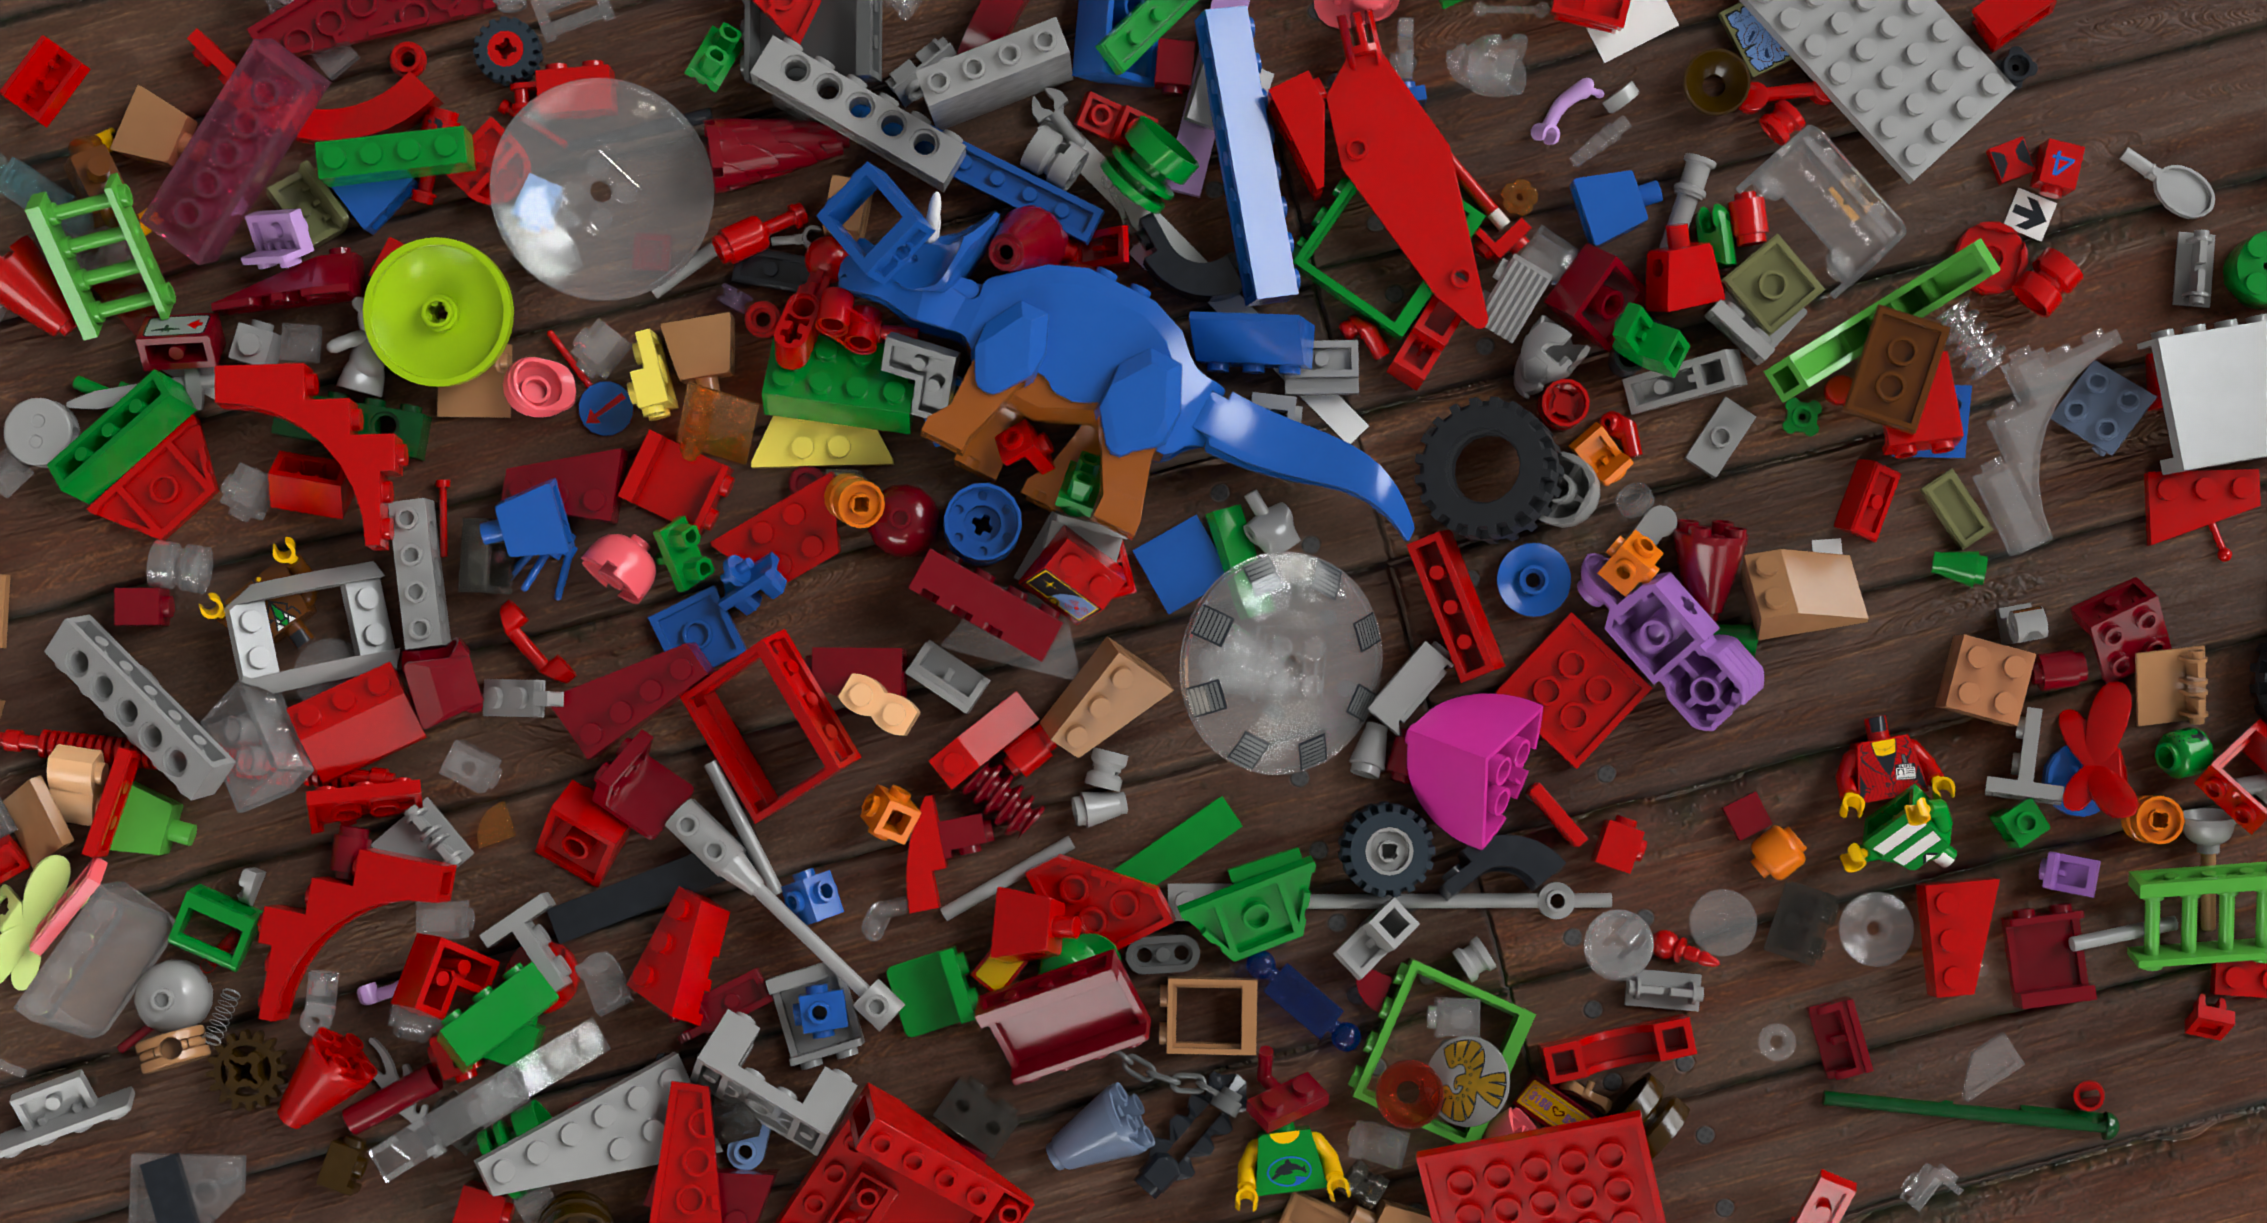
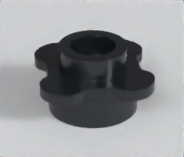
M2019 46L2011 47L2008 50V55L2003 60H1997L1994 63L2016 87L2014 90L2020 89L2023 81L2027 77L2034 76L2038 71L2037 64ZM2017 65L2018 71H2013L2012 66Z

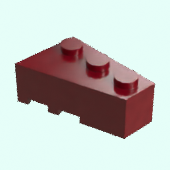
M619 448L506 468L501 501L544 481L556 478L567 517L618 524L622 500L618 494L625 481L629 452Z
M736 1167L718 1168L722 1222L759 1223L780 1169L741 1170ZM657 1170L643 1203L644 1206L652 1208Z

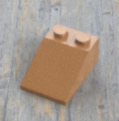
M1786 549L1744 555L1741 581L1758 641L1868 622L1869 618L1850 555Z

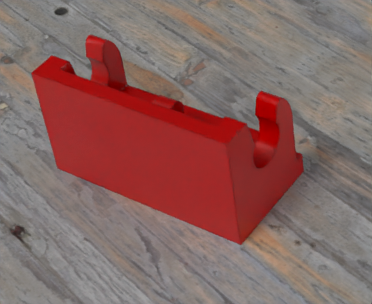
M1985 0L1972 9V14L1976 18L1972 21V25L1987 43L1991 52L1994 53L2050 15L2055 8L2057 0Z

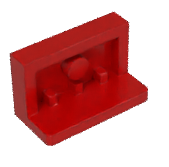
M42 35L1 88L0 94L21 108L37 122L48 127L91 69L55 42Z

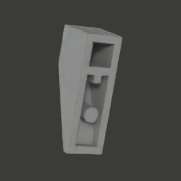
M1724 349L1683 361L1675 378L1649 371L1622 379L1631 415L1748 385L1739 349Z

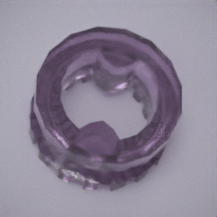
M723 283L722 288L724 292L721 296L717 295L715 300L745 315L747 311L745 304L751 303L753 298L742 291L737 293L738 289Z

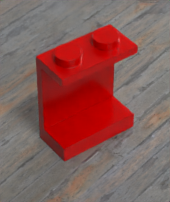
M649 429L618 496L670 521H673L677 516H685L688 524L696 525L700 535L703 536L705 530L711 531L719 517L720 511L715 509L721 496L727 498L733 488L735 478L731 475L734 469Z

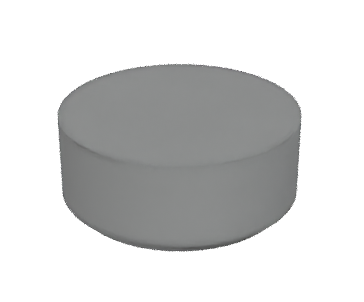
M1630 81L1608 97L1602 104L1609 114H1613L1639 94V90Z

